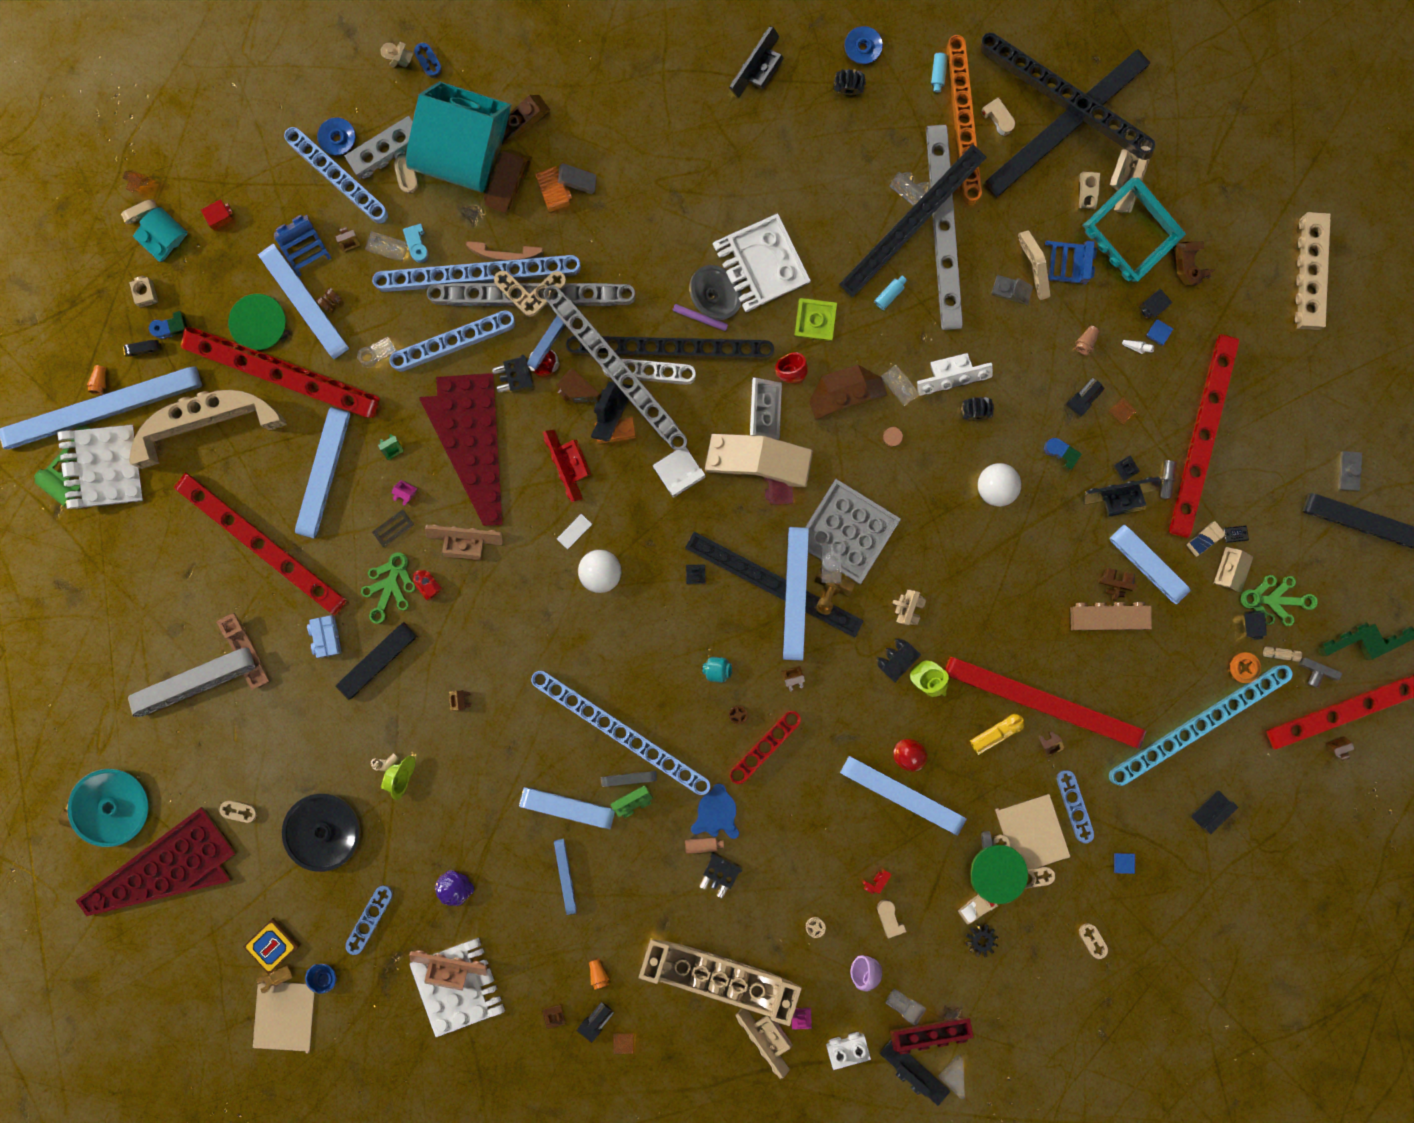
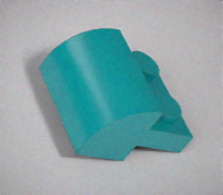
M162 207L151 210L140 220L139 223L141 225L133 237L159 262H163L172 249L179 246L188 232Z

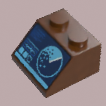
M573 368L556 384L558 395L566 402L568 400L572 403L599 402L601 399L600 393Z

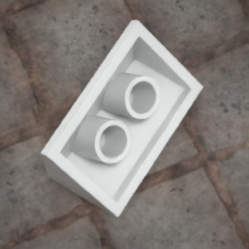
M753 378L750 436H766L779 440L782 383Z

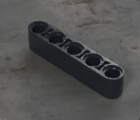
M405 622L401 623L343 677L335 687L349 701L417 638V635Z

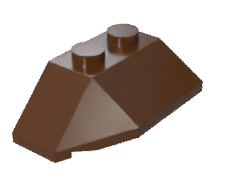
M857 364L822 376L809 403L816 420L888 395L882 377Z

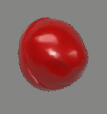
M789 353L777 361L775 373L786 383H801L805 380L808 373L806 359L801 353Z
M903 739L894 747L893 757L895 762L907 771H919L927 762L928 755L926 749L916 740Z

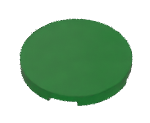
M250 294L238 300L232 307L228 326L232 337L238 344L257 351H264L274 347L282 339L286 327V315L281 305L270 296Z
M991 845L981 850L975 856L971 864L970 881L974 891L982 899L994 904H1006L1021 895L1027 884L1028 869L1025 860L1019 852L1009 846Z

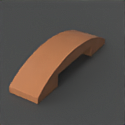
M466 242V246L471 252L493 262L532 259L544 256L543 248L523 246V254L487 251L486 243Z
M235 613L216 621L233 652L242 648L250 649L255 669L243 675L251 690L269 682L257 651Z

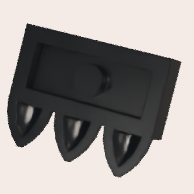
M899 638L894 639L898 651L886 648V655L889 661L885 658L877 657L878 667L894 683L921 656L911 644Z

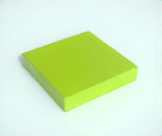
M799 298L794 337L832 341L837 303Z

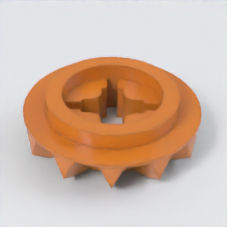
M1244 652L1233 657L1230 663V673L1235 680L1240 683H1251L1260 675L1261 664L1255 655ZM1240 663H1250L1248 666L1249 672H1241L1242 666Z

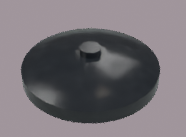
M313 794L297 801L287 812L282 825V842L289 857L300 867L315 872L330 871L345 864L355 853L360 840V823L354 809L345 800L332 794Z

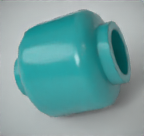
M710 657L707 663L703 664V674L706 675L707 680L710 682L724 683L732 675V664L726 658Z

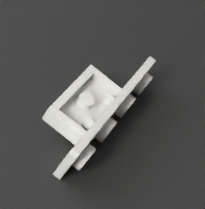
M967 353L930 362L934 377L917 381L918 394L920 396L991 378L993 376L992 363L972 367Z

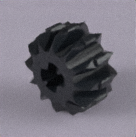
M842 69L836 72L834 90L837 93L850 96L863 93L866 85L865 74L855 69Z
M974 397L964 400L961 408L963 418L969 421H981L993 417L994 404L992 399Z
M977 924V931L971 927L970 931L973 934H966V937L971 940L966 941L965 944L971 946L969 948L971 953L976 950L975 955L977 957L980 956L981 951L983 956L987 957V951L991 954L994 953V950L991 949L992 946L998 947V944L993 941L998 940L999 937L993 935L995 933L993 928L988 931L989 926L987 924L984 925L983 930L981 925ZM981 936L986 939L983 945L978 942Z

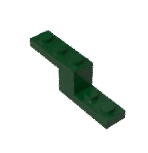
M1366 622L1357 626L1358 630L1352 633L1347 631L1339 635L1340 639L1336 641L1331 639L1324 642V647L1318 650L1321 656H1328L1357 642L1365 659L1373 660L1413 640L1414 628L1413 626L1407 627L1402 630L1403 634L1397 637L1394 634L1383 639L1376 624H1368Z

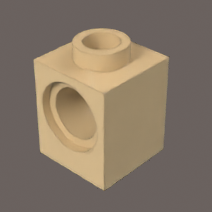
M140 276L135 278V281L129 282L134 302L137 306L141 308L159 303L151 279L146 276ZM147 287V292L140 295L141 288Z

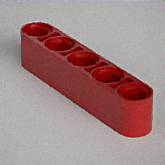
M795 711L785 713L730 771L731 781L735 784L744 783L799 726L801 722L800 715ZM790 714H794L797 717V722L794 725L787 723L786 719ZM776 728H781L784 731V736L781 739H776L773 736V731ZM763 742H768L771 746L770 751L767 753L760 751V745ZM749 756L757 758V764L754 767H750L746 763ZM736 770H741L744 773V777L740 781L733 778V773Z

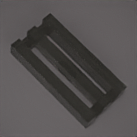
M402 509L372 531V533L384 548L412 528L414 523ZM401 516L404 517V519L379 536V532ZM408 522V524H407L405 527H403L401 530H399L398 532H396L394 535H392V536H391L390 538H388L386 541H383V539H384L385 537H387V536H388L389 534H391L393 531H395L396 529H398V528H399L400 526H402L404 523Z

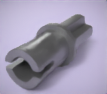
M1166 460L1164 461L1163 477H1161L1160 497L1171 499L1173 485L1176 482L1174 478L1177 462Z

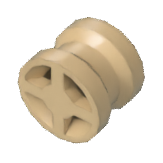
M812 917L807 921L806 931L809 936L819 938L825 933L826 927L822 919Z

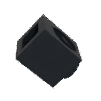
M1159 289L1139 307L1141 308L1142 315L1152 321L1173 302Z
M1265 610L1245 612L1247 637H1251L1252 640L1263 639V636H1267Z

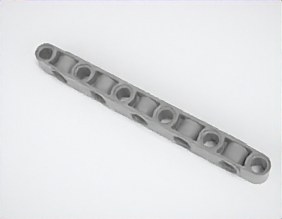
M946 125L927 126L926 128L930 188L950 168ZM940 149L943 152V155H935L934 150ZM951 194L932 214L942 330L962 329L953 196ZM945 223L948 225L949 230L943 231L939 225ZM949 261L952 267L947 269L943 266L942 262ZM945 299H953L955 305L948 306L945 302Z
M495 283L434 284L427 289L428 298L436 305L516 306ZM504 283L508 289L512 286L509 283ZM541 283L519 284L530 294ZM566 283L561 290L575 306L630 305L636 297L633 287L627 284ZM514 289L513 291L517 292V296L515 297V299L520 298L522 295V291L520 289ZM541 289L538 293V296L541 299H545V289ZM434 291H441L439 298H432ZM478 291L479 296L472 299L470 298V293ZM592 291L594 295L592 298L586 299L584 298V293ZM624 291L632 293L629 299H624L621 295ZM558 294L551 300H555L558 297ZM534 296L533 299L535 301L531 305L527 303L526 306H533L536 302L538 305L541 303Z
M554 285L546 287L544 298L551 305L554 312L659 435L673 449L682 450L685 448L687 438L678 425L574 303L558 287ZM552 289L558 292V297L555 300H550L548 297V292ZM576 319L583 321L581 329L577 330L573 327V322ZM602 348H606L609 353L605 359H601L598 356V352ZM630 377L633 379L634 384L631 388L627 389L624 387L623 381L625 378ZM651 407H656L659 410V414L655 418L650 417L648 414V410ZM676 436H681L684 439V444L681 447H676L673 444V439Z

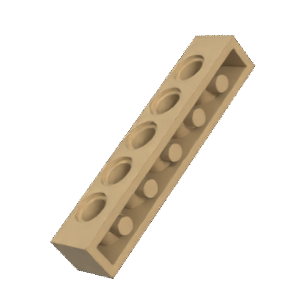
M1307 212L1299 222V229H1302V234L1298 241L1301 255H1299L1297 265L1300 267V274L1297 276L1299 293L1296 295L1298 312L1295 314L1297 329L1321 330L1326 327L1331 215L1328 213ZM1310 230H1314L1317 233V238L1311 236ZM1309 249L1316 251V257L1310 254ZM1309 267L1315 270V275L1309 273ZM1308 286L1314 288V294L1309 293ZM1307 305H1311L1313 307V313H1310L1307 310Z

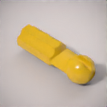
M1011 714L1007 719L969 741L979 755L1014 733L1023 730L1025 721L1021 715Z

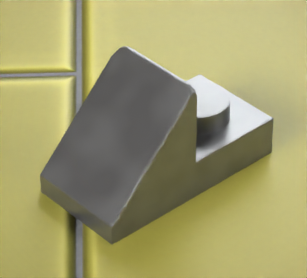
M997 275L991 294L1028 305L1033 286L1020 278L1013 280Z

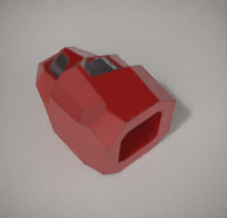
M418 570L413 574L414 585L427 601L443 590L430 572Z

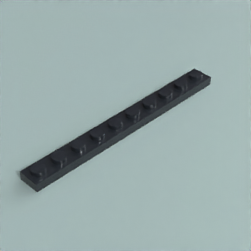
M972 144L839 285L853 298L987 157Z
M693 532L685 549L786 602V579ZM806 590V613L854 638L856 637L864 620L833 605L830 614L818 612L816 606L821 598Z

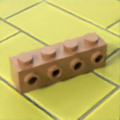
M1126 602L1114 603V606H1107V603H1095V606H1088L1087 603H1076V607H1070L1071 630L1152 629L1151 606H1145V602H1134V606H1126Z

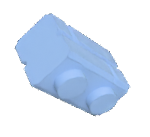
M331 615L309 620L310 624L307 625L308 634L313 637L314 642L311 644L312 654H316V658L342 654L335 616Z

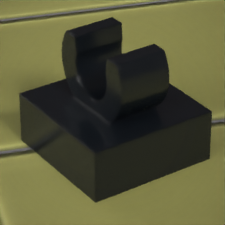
M1131 455L1113 465L1122 482L1140 472Z
M705 564L686 565V584H706Z

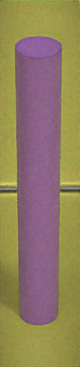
M674 305V312L723 331L727 330L728 324L709 318L706 315L680 305Z

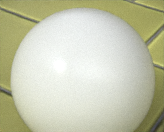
M1003 463L992 464L980 474L978 491L982 499L988 504L1006 506L1018 497L1021 491V479L1013 467Z
M594 550L587 553L580 561L578 576L583 586L595 593L608 592L620 580L621 565L612 553L606 550Z

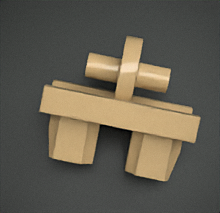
M400 42L397 47L393 43H385L382 46L381 55L385 59L391 60L389 66L394 68L398 64L406 68L410 63L413 52L404 49L405 43Z
M907 590L906 595H901L899 601L893 600L892 604L897 606L895 613L899 614L896 622L905 625H918L920 615L913 613L915 606L923 608L926 599L920 595V592Z

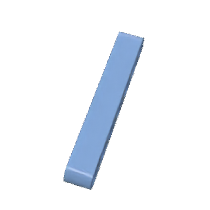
M295 127L286 130L284 137L288 144L370 219L379 224L387 220L388 212L385 207L306 135ZM299 135L298 140L294 142L291 141V137ZM306 148H313L310 154L304 153ZM321 160H327L324 166H318ZM335 172L341 173L338 179H332V175ZM348 185H355L351 192L346 191ZM363 197L369 198L366 204H360V200ZM380 209L383 211L381 216H374L376 210Z
M272 244L259 253L260 259L330 356L336 359L349 349L348 345L278 248Z
M509 311L498 312L394 352L390 356V364L395 370L400 372L510 331L515 326V318ZM504 317L511 318V322L508 325L501 323ZM488 323L493 324V329L490 332L484 331V326ZM469 330H474L475 336L471 339L466 338V333ZM456 337L458 339L457 343L452 346L449 345V339ZM433 344L440 345L437 352H431L430 349ZM419 350L422 352L419 359H413L415 351ZM397 358H404V363L401 366L395 365Z
M330 407L297 520L296 534L315 538L318 533L349 423V411Z
M789 527L783 660L803 661L808 528Z
M850 756L840 772L846 777L957 836L967 818Z

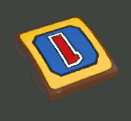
M272 918L243 947L268 974H271L299 945Z

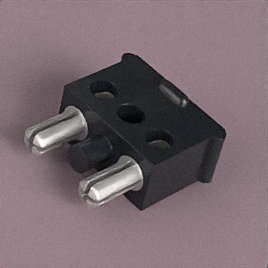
M522 354L521 357L503 361L504 365L493 368L494 374L506 372L505 375L500 376L501 382L508 381V384L497 386L499 393L508 390L514 393L529 388L534 389L531 370L527 365L528 358Z
M712 852L711 859L703 873L705 877L700 887L706 889L712 879V888L717 889L719 884L722 885L717 896L723 898L727 889L732 888L738 874L742 872V866ZM709 868H713L715 871L710 872ZM718 873H723V876H718ZM731 877L732 880L727 881L726 878Z

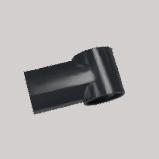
M1092 378L1066 405L1082 417L1092 406L1091 403L1105 388L1098 380Z
M601 1001L589 1018L587 1017L576 1031L592 1043L602 1031L601 1028L612 1017L614 1011Z

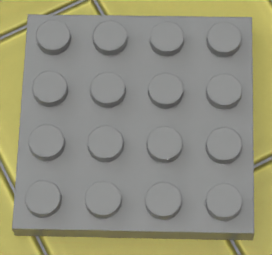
M835 479L805 527L808 528V552L861 584L901 519Z

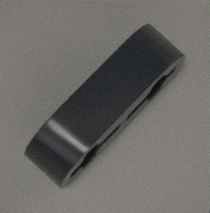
M148 340L124 345V356L133 357L160 351L159 340Z

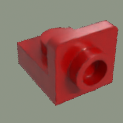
M885 869L882 872L878 871L873 879L874 885L865 879L863 880L864 889L873 895L875 892L880 894L892 874Z

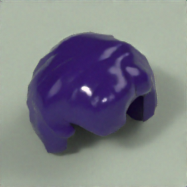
M449 870L439 877L435 890L441 903L459 906L473 894L474 886L468 881L467 876Z

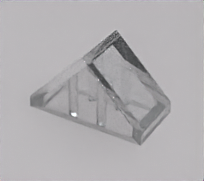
M960 1055L956 1056L940 1073L939 1078L959 1098L965 1099L963 1058Z

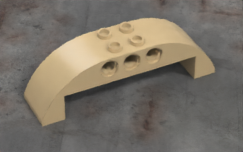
M221 390L210 393L204 391L191 399L190 397L181 398L178 400L179 402L162 408L147 419L133 440L129 462L130 465L140 469L159 464L154 441L253 411H257L260 425L268 430L285 426L287 423L277 410L254 395L235 390Z
M650 939L639 974L640 979L656 984L660 981L770 1016L771 1021L787 1026L791 1024L801 991L800 986L764 970L692 947Z

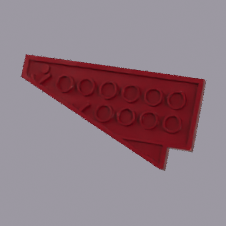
M494 374L436 377L437 396L419 397L420 402L483 526L503 525Z
M200 807L78 898L76 903L86 916L229 882L232 879L221 865L234 856L236 852L205 809Z

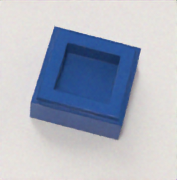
M1156 319L1146 336L1163 346L1173 328Z
M1114 853V873L1135 874V854Z

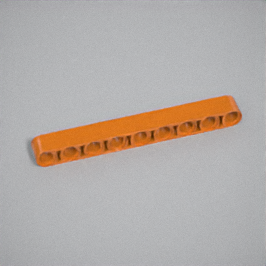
M954 35L950 38L946 51L948 55L959 159L972 144L977 147L966 42L962 36ZM957 43L961 48L954 49L951 44ZM956 61L960 62L963 67L957 68L953 63ZM962 80L965 85L958 86L955 81ZM963 98L967 104L961 105L957 100ZM966 117L969 122L964 124L959 118ZM967 135L971 141L964 142L961 137ZM979 166L972 172L975 178H967L961 184L962 198L968 205L976 204L982 195ZM974 191L977 197L971 198L967 192Z

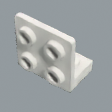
M686 446L682 450L674 451L653 465L673 498L705 478L704 472L699 468Z

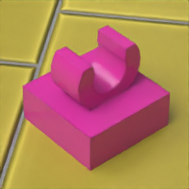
M400 480L391 492L394 494L393 500L396 501L400 497L404 499L402 505H406L416 494L418 488Z
M795 1008L792 1017V1029L812 1028L811 1008Z

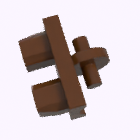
M1106 568L1103 577L1099 578L1098 584L1114 587L1113 589L1107 588L1106 594H1111L1112 601H1117L1118 596L1125 598L1126 592L1120 591V589L1136 591L1137 585L1134 584L1135 574L1124 572L1122 581L1115 580L1117 570Z

